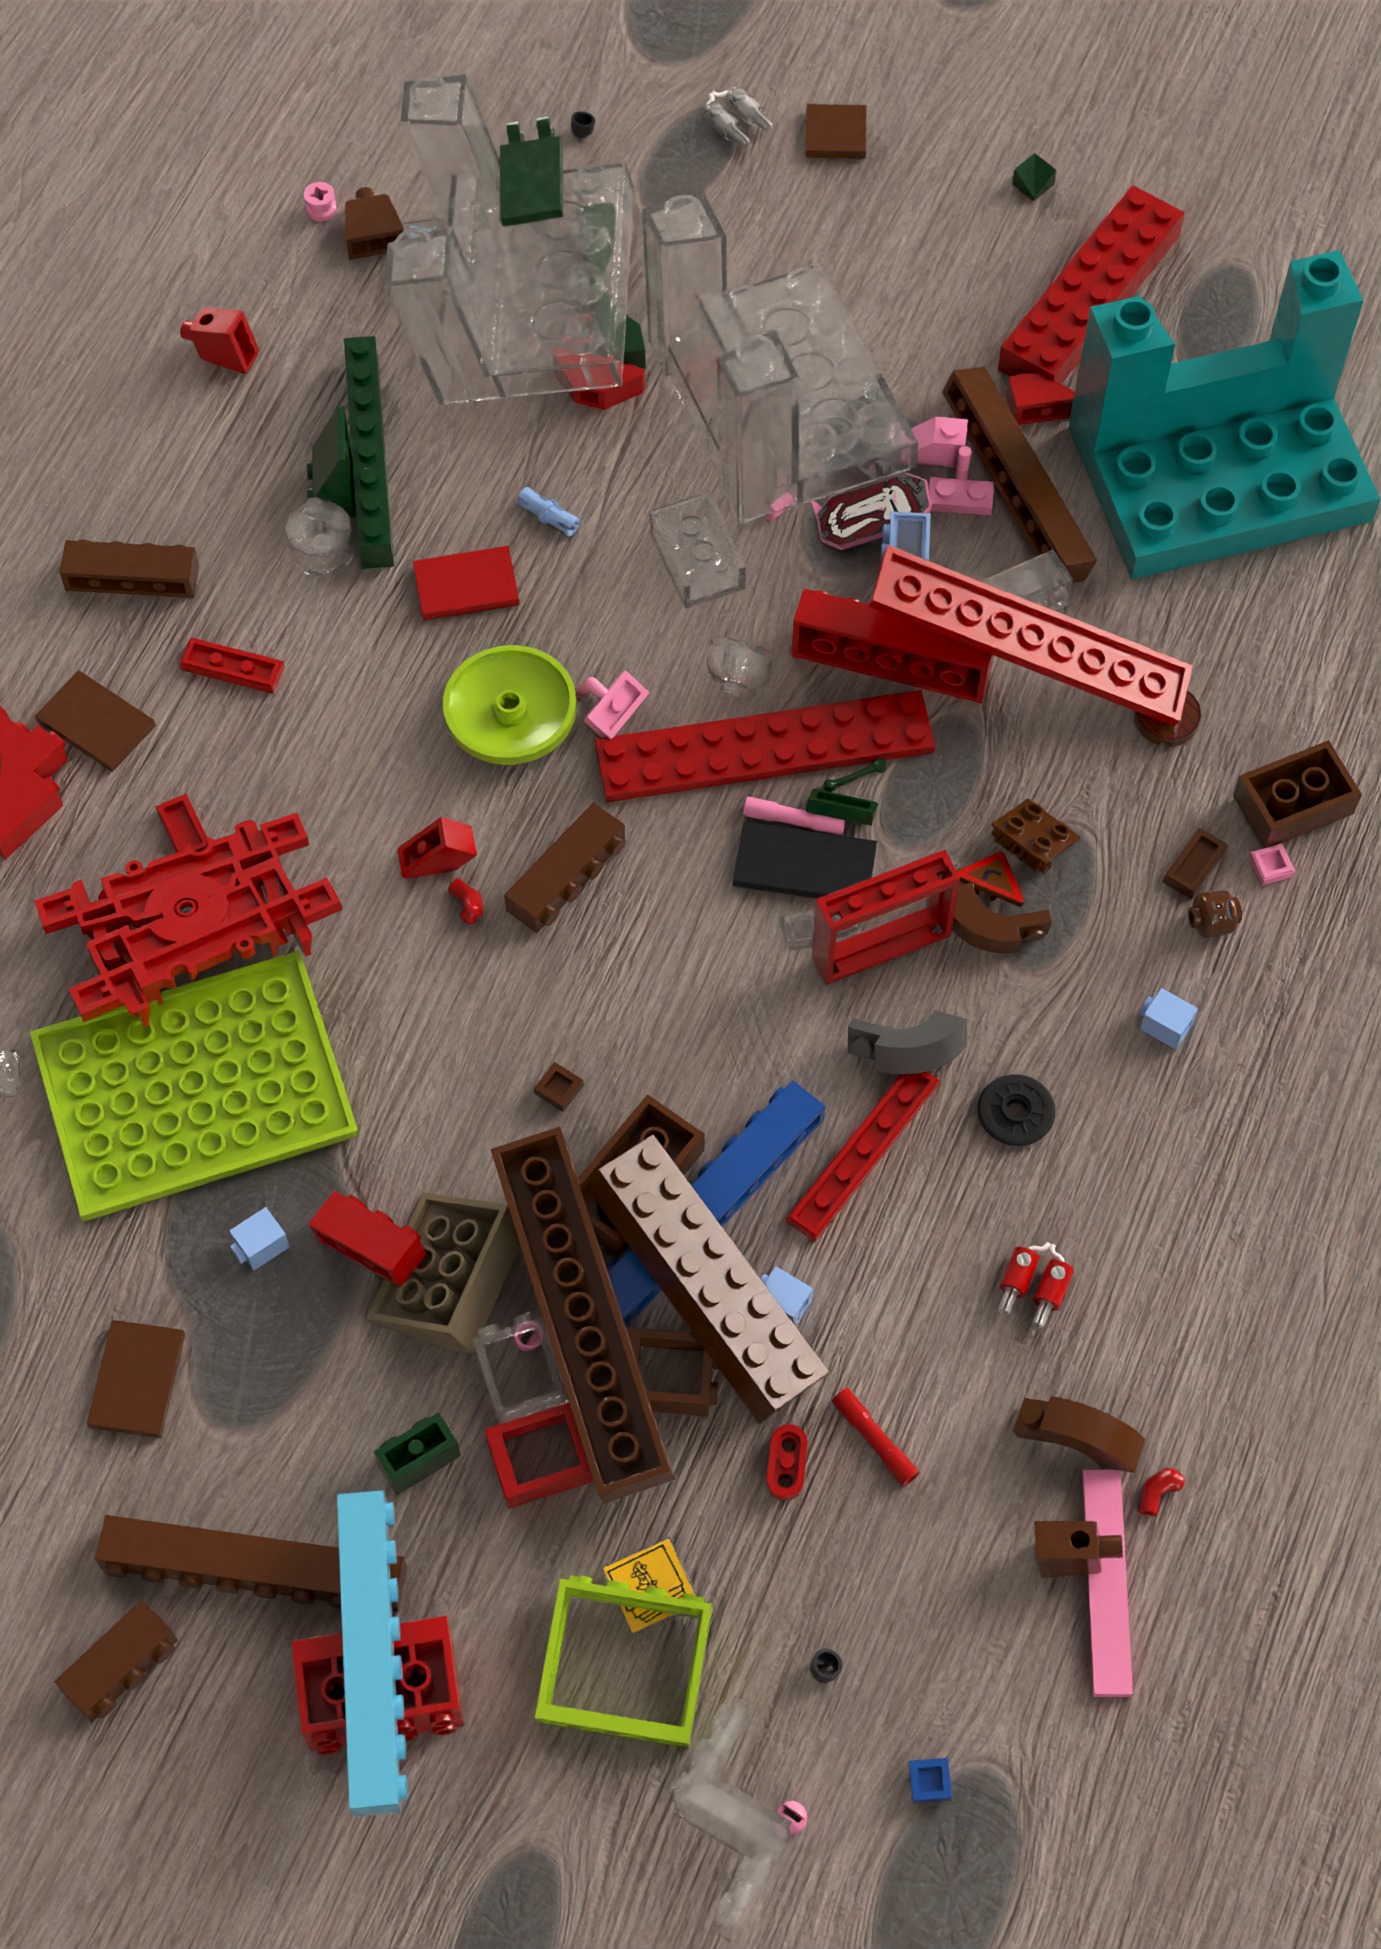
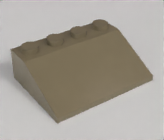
M423 1193L408 1226L421 1236L420 1243L427 1254L401 1288L383 1279L366 1319L371 1323L443 1349L473 1354L520 1248V1242L508 1205Z

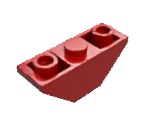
M554 348V372L575 403L605 410L644 393L645 369L632 364L609 361L603 357L580 354L573 350Z

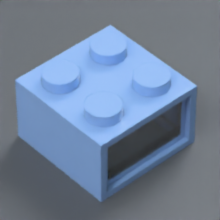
M891 511L890 524H884L881 559L884 550L889 545L929 561L930 513Z

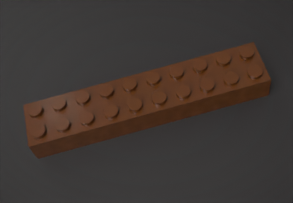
M558 1126L491 1149L600 1499L605 1504L675 1480L561 1127Z

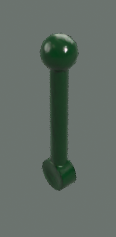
M878 758L872 766L837 780L828 779L824 782L823 788L825 791L833 792L837 786L872 772L883 773L886 771L887 761L883 758Z

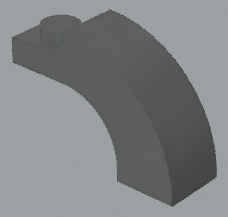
M935 1010L928 1020L911 1028H887L854 1018L848 1026V1053L875 1060V1071L883 1073L915 1074L930 1071L955 1059L967 1046V1019Z

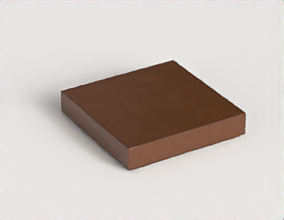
M807 104L806 157L866 159V105Z

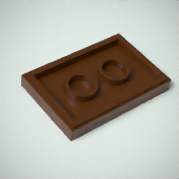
M79 670L35 715L36 721L50 731H54L63 740L111 772L123 762L156 726L154 719Z
M112 1320L87 1420L89 1428L162 1438L185 1338L184 1330Z

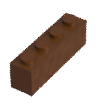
M80 539L77 541H65L59 573L65 591L194 598L199 563L195 547H187L185 545L163 546L152 543L127 544L119 541L92 542Z
M593 802L504 894L506 911L535 933H538L545 925L550 926L558 917L559 910L567 902L571 903L578 897L582 886L589 878L593 880L600 874L604 863L610 856H616L621 852L626 843L625 824Z

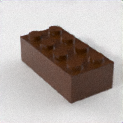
M648 1094L578 1177L599 1244L617 1257L628 1244L585 1185L598 1169L652 1135L656 1137L683 1175L688 1172L705 1151V1134Z

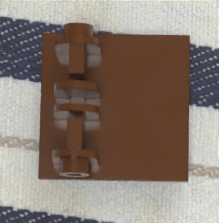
M1028 798L991 825L994 827L991 835L995 837L994 841L1008 851L1010 850L1012 855H1015L1022 848L1018 859L1023 861L1027 857L1025 864L1036 873L1041 871L1043 874H1046L1052 866L1050 861L1080 839V836L1070 830L1066 824L1059 822L1039 804L1032 802Z

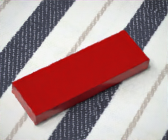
M192 637L179 663L182 671L274 694L285 668L284 661Z

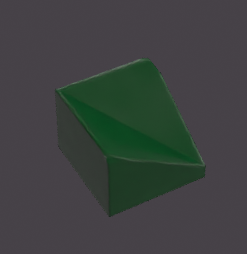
M1034 153L1014 169L1012 185L1035 201L1055 185L1057 171Z

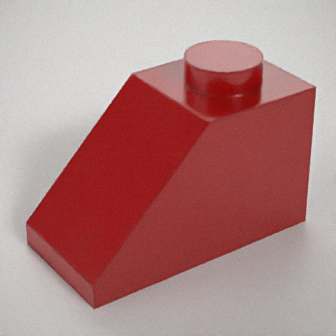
M1041 372L1020 373L1015 376H1009L1006 397L1009 409L1018 425L1070 418L1075 391Z
M443 817L434 821L397 848L401 874L406 879L455 871L477 856L472 826Z

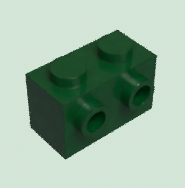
M439 1412L431 1417L421 1419L410 1430L398 1437L388 1439L374 1451L377 1464L396 1495L461 1456L458 1442Z

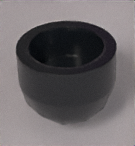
M575 112L571 117V132L575 137L581 139L591 135L595 126L594 116L588 112Z
M831 1649L819 1650L810 1661L812 1677L820 1683H828L835 1680L842 1670V1660ZM830 1666L833 1668L832 1671L821 1672L819 1670Z

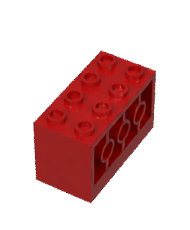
M447 1616L400 1623V1640L393 1641L394 1656L401 1655L402 1680H395L396 1695H403L404 1719L397 1720L398 1735L404 1734L406 1742L417 1739L418 1733L433 1731V1734L437 1736L452 1734L456 1732V1727L464 1726L453 1637ZM342 1633L292 1641L302 1735L310 1751L317 1750L319 1755L337 1753L340 1751V1746L347 1745L345 1697L341 1700H336L338 1697L345 1695ZM417 1683H423L419 1687H413Z

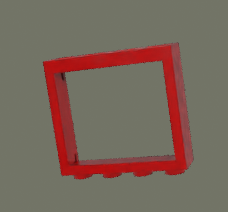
M946 850L816 899L811 957L825 985L951 937L960 876ZM929 897L928 907L836 943V934L839 931ZM839 914L841 919L833 922L832 917ZM939 924L943 932L933 935L931 930L936 929Z

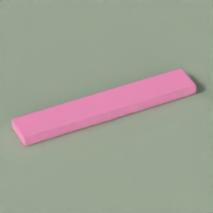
M1083 1470L1084 1521L1097 1522L1100 1536L1122 1535L1123 1558L1101 1559L1102 1572L1087 1574L1093 1697L1131 1698L1133 1687L1121 1470Z

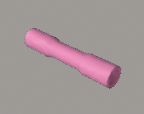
M747 796L743 812L745 817L769 822L777 821L809 828L815 832L843 836L846 820L806 812V810L787 807L776 802Z

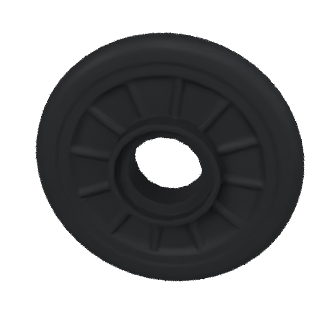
M1011 1074L999 1077L986 1086L979 1098L978 1116L985 1131L995 1140L1011 1146H1025L1039 1141L1050 1131L1055 1120V1104L1050 1092L1039 1081L1025 1075ZM1011 1103H1020L1025 1107L1026 1114L1022 1117H1013L1008 1113L1007 1106Z

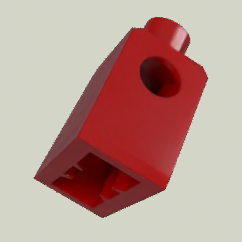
M204 307L200 309L193 322L185 320L181 325L180 335L182 339L193 341L200 358L204 361L247 374L259 353V348L243 311Z

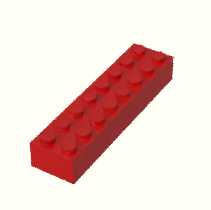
M1132 185L1002 344L998 370L1008 376H1015L1020 373L1041 372L1063 384L1081 361L1090 307L1131 298L1180 237L1185 212Z

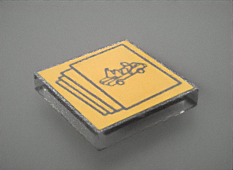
M670 1536L601 1567L606 1583L608 1581L624 1582L630 1584L629 1590L645 1592V1587H655L667 1590V1596L682 1599L684 1593H691L697 1596ZM617 1605L632 1639L682 1617Z

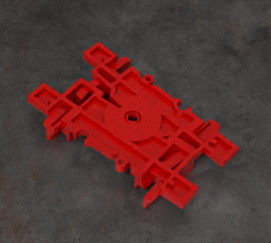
M296 812L260 824L261 830L259 831L253 820L238 823L235 826L236 833L216 840L207 837V848L201 852L192 850L191 844H187L183 851L150 861L145 869H143L141 862L137 860L130 861L125 866L127 875L115 873L101 878L102 890L98 896L99 900L91 903L82 879L72 883L70 889L34 900L45 934L79 924L83 935L87 934L92 939L86 943V946L99 976L69 988L70 995L83 1022L125 1005L130 1015H138L145 1028L149 1026V1003L156 1000L159 1006L164 1004L160 989L164 987L176 988L174 977L177 974L187 973L190 975L191 980H195L199 972L231 959L235 951H238L239 956L243 959L251 958L255 954L254 943L261 945L266 943L271 954L275 956L278 954L276 948L289 942L283 929L287 936L294 935L305 957L311 955L313 937L307 925L341 911L342 905L327 877L295 891L280 864L278 856L309 846L308 837L298 813ZM261 885H262V887H263V889H264V892H265V894H266V897H267V899H268V903H266V900H265V897H264V893H263V891H262V889H261V887H260ZM192 907V910L188 913L180 912L184 908ZM129 924H131L137 929L131 931Z

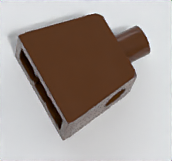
M369 187L358 189L355 193L356 199L348 200L345 203V236L349 260L406 250L404 228L389 196L386 194L374 196L373 190Z
M1034 1521L1036 1561L1041 1578L1097 1574L1102 1572L1101 1559L1123 1558L1122 1535L1100 1536L1097 1522Z

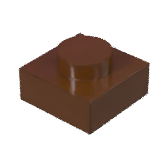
M554 1062L535 1086L534 1094L564 1112L584 1086L583 1079Z

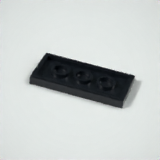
M743 822L733 886L820 898L872 878L877 841Z

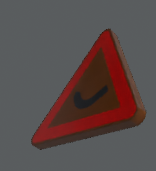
M998 851L957 870L960 882L965 884L973 883L976 894H979L981 890L991 895V901H995L998 897L1016 906H1023L1025 902L1024 897L1003 852Z

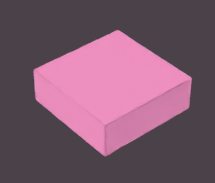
M1282 843L1250 852L1249 860L1261 886L1294 876L1295 870Z

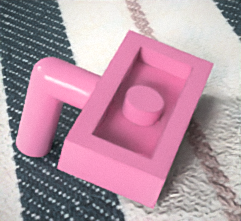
M968 446L959 448L955 479L930 477L931 511L991 516L994 483L968 480L971 449Z
M626 670L620 673L608 689L594 677H590L575 686L576 697L582 698L589 693H593L599 699L584 717L583 721L601 738L607 737L609 739H613L650 693Z

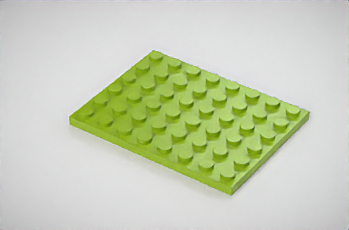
M300 950L160 992L164 1004L159 1006L156 1000L149 1003V1026L145 1028L138 1015H130L125 1005L86 1022H83L80 1016L30 1031L80 1217L83 1222L359 1136Z

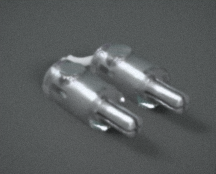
M734 86L729 91L721 93L713 91L708 95L710 100L703 109L701 117L726 141L734 139L740 146L746 147L750 139L740 131L741 123L717 101H714V97L720 98L725 96V104L748 125L757 124L765 132L771 130L772 123L763 116L764 108L740 86Z

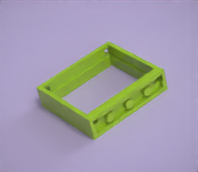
M570 1575L569 1580L560 1578L535 1714L537 1723L690 1748L712 1614V1604L705 1603V1597L694 1596L691 1593H684L681 1599L667 1596V1590L655 1587H645V1592L629 1590L630 1584L619 1581H608L607 1586L592 1584V1578L582 1575L580 1577ZM571 1598L698 1619L681 1726L552 1705Z

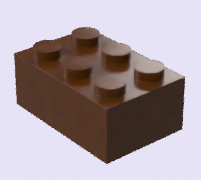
M1328 740L1239 775L1233 797L1262 846L1266 848L1353 815L1362 793Z

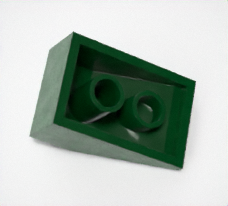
M337 407L312 447V461H307L308 480H313V487H307L308 506H314L316 519L355 517L352 451L344 407Z

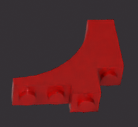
M0 706V856L6 860L63 807L59 796L60 788L50 777L68 759L63 748L65 743L54 731L48 733L39 725L30 732L22 722L14 723L10 720L7 712Z

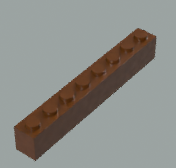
M986 368L953 370L942 390V394L956 418L968 420L966 435L1051 584L1057 586L1085 581L1098 560Z
M105 1515L95 1560L100 1568L104 1570V1573L109 1576L124 1578L127 1576V1573L142 1575L141 1578L143 1580L154 1583H163L164 1578L179 1580L178 1583L189 1588H200L201 1584L216 1585L217 1590L225 1593H238L239 1589L254 1591L253 1594L255 1596L267 1599L276 1598V1594L291 1596L292 1601L302 1604H312L314 1600L329 1601L328 1605L341 1609L338 1547ZM397 1556V1564H390V1578H397L399 1601L392 1602V1611H399L407 1565L402 1556Z

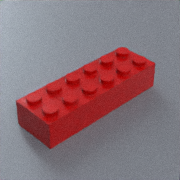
M803 589L793 620L792 657L982 704L992 671L994 655L868 606L869 604L862 603L857 599L830 595L822 590Z

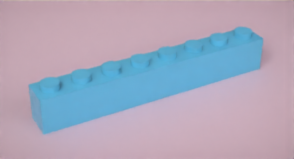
M384 1490L337 1494L349 1809L353 1817L401 1812V1800H408L407 1775H400L399 1760L406 1759V1742L404 1734L398 1735L397 1720L404 1719L403 1695H396L395 1680H402L401 1655L394 1656L393 1642L400 1640L399 1616L392 1617V1602L399 1601L397 1578H390V1564H397L395 1540H389L388 1526H395L393 1502L387 1503Z

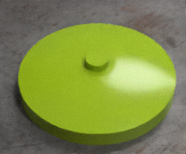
M520 645L493 647L468 658L452 674L443 695L445 723L457 745L477 759L500 765L527 763L553 751L569 734L577 711L575 687L570 675L562 664L543 651Z

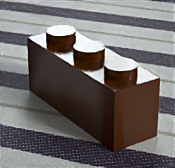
M141 1599L54 1682L63 1694L92 1723L97 1717L102 1719L107 1716L116 1706L117 1702L115 1700L126 1690L132 1691L139 1686L146 1677L145 1672L155 1662L159 1664L165 1661L174 1651V1644L178 1640L173 1631Z

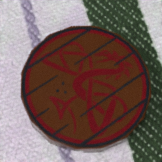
M1188 690L1181 720L1176 726L1134 711L1135 725L1141 735L1152 743L1159 745L1165 743L1169 744V746H1178L1189 741L1197 733L1202 717L1199 702Z

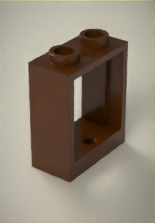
M626 1327L638 1365L640 1362L641 1346L704 1351L700 1395L647 1391L655 1413L708 1417L709 1404L717 1405L718 1383L711 1382L712 1369H720L696 1336L690 1332Z

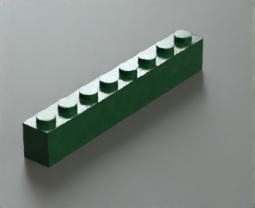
M375 336L344 338L357 536L362 569L394 566L376 338Z

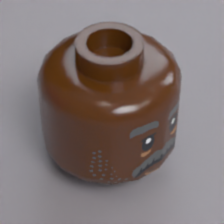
M1225 890L1198 894L1193 901L1192 907L1188 909L1190 926L1196 928L1203 937L1209 938L1231 934L1242 920V909L1239 900Z

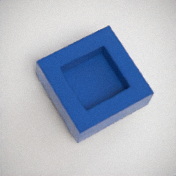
M948 1758L909 1761L912 1803L952 1800Z

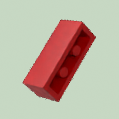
M334 1191L308 1223L320 1243L400 1288L427 1254L420 1243L421 1236L414 1229L407 1225H404L402 1228L395 1225L393 1220L380 1210L375 1212L368 1210L365 1204L353 1195L345 1197Z

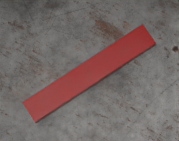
M927 1071L915 1074H900L788 1215L786 1222L816 1242L936 1090L940 1080Z

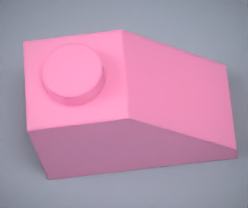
M936 416L902 432L899 462L956 468L959 448L965 446L968 420Z

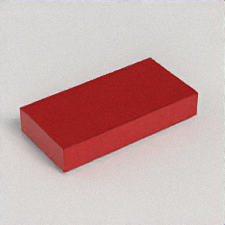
M187 794L155 806L176 853L183 851L187 844H191L192 850L196 852H201L207 848V836Z

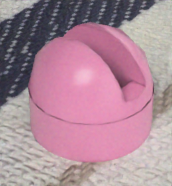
M533 1320L521 1321L513 1331L515 1345L524 1351L534 1350L543 1339L541 1326ZM530 1328L535 1333L528 1339L525 1345L520 1339Z
M787 1801L780 1805L776 1813V1824L783 1833L796 1835L805 1828L807 1812L802 1804L796 1801ZM788 1809L800 1817L801 1821L799 1824L784 1814L783 1811Z

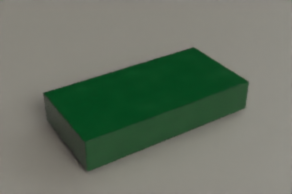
M814 788L807 801L806 812L872 826L877 813L878 803Z

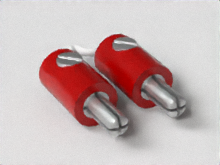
M1046 1242L1042 1247H1015L999 1285L1000 1289L1005 1292L998 1307L1000 1313L1004 1311V1315H1009L1016 1297L1023 1298L1040 1260V1256L1035 1251L1044 1252L1048 1249L1050 1254L1057 1260L1053 1259L1048 1262L1035 1294L1034 1302L1039 1307L1032 1324L1037 1327L1040 1320L1038 1328H1044L1050 1311L1059 1310L1074 1269L1064 1262V1258L1055 1252L1054 1244Z

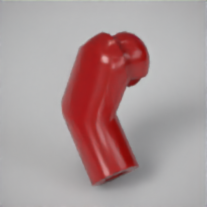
M456 878L450 884L448 892L462 901L463 910L459 914L460 919L467 924L473 925L477 922L478 917H482L484 912L482 896L468 884Z
M1164 1468L1148 1478L1144 1483L1139 1513L1150 1517L1157 1516L1161 1495L1169 1490L1171 1492L1180 1491L1185 1484L1184 1476L1178 1473L1175 1468Z

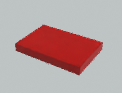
M509 546L413 561L423 621L520 605Z

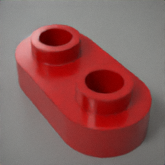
M788 1424L777 1428L772 1434L766 1484L769 1493L781 1501L795 1499L802 1492L804 1486L808 1439L805 1432L795 1425ZM786 1442H791L796 1448L794 1451L787 1452L782 1448V1445ZM781 1478H788L791 1480L792 1485L783 1488L778 1484V1481Z

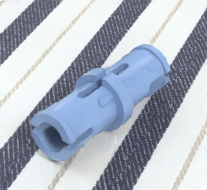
M525 487L520 492L518 497L523 500L517 499V504L538 516L540 522L553 525L567 536H572L576 532L580 519L560 508L558 502L553 499L547 500L529 487Z

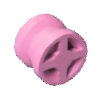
M314 182L305 189L304 199L307 215L312 220L319 222L331 219L337 210L334 190L331 185L325 182Z

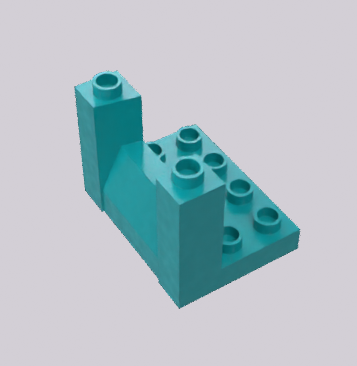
M1340 250L1290 261L1269 341L1172 364L1175 343L1156 318L1152 305L1145 301L1141 295L1090 307L1069 421V430L1131 580L1373 522L1381 499L1334 399L1364 301Z

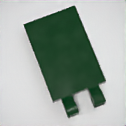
M549 116L537 117L539 139L525 141L524 132H520L519 121L507 122L509 144L500 145V221L503 227L564 217L563 142L560 135L554 136V127L550 126Z

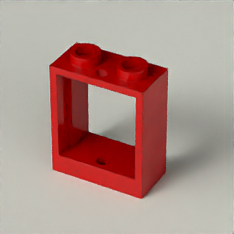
M570 1403L484 1429L508 1509L594 1482ZM566 1422L579 1465L518 1485L504 1441Z

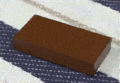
M1199 828L1165 874L1163 883L1192 899L1227 851L1228 844Z

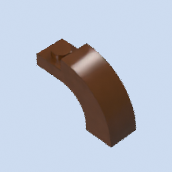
M973 883L959 885L952 931L970 945L994 953H1017L1021 939L1024 938L1025 941L1029 942L1036 941L1049 933L1052 924L1049 910L1012 916L997 914L980 902L975 893Z
M1050 1396L1049 1401L1024 1398L1013 1432L1019 1438L1063 1445L1087 1455L1097 1462L1101 1468L1132 1473L1135 1472L1145 1442V1438L1123 1421L1088 1405Z

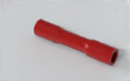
M849 1388L843 1389L833 1398L832 1403L851 1426L856 1428L880 1456L882 1463L902 1487L910 1484L920 1474L901 1449L891 1442L871 1418L869 1411Z

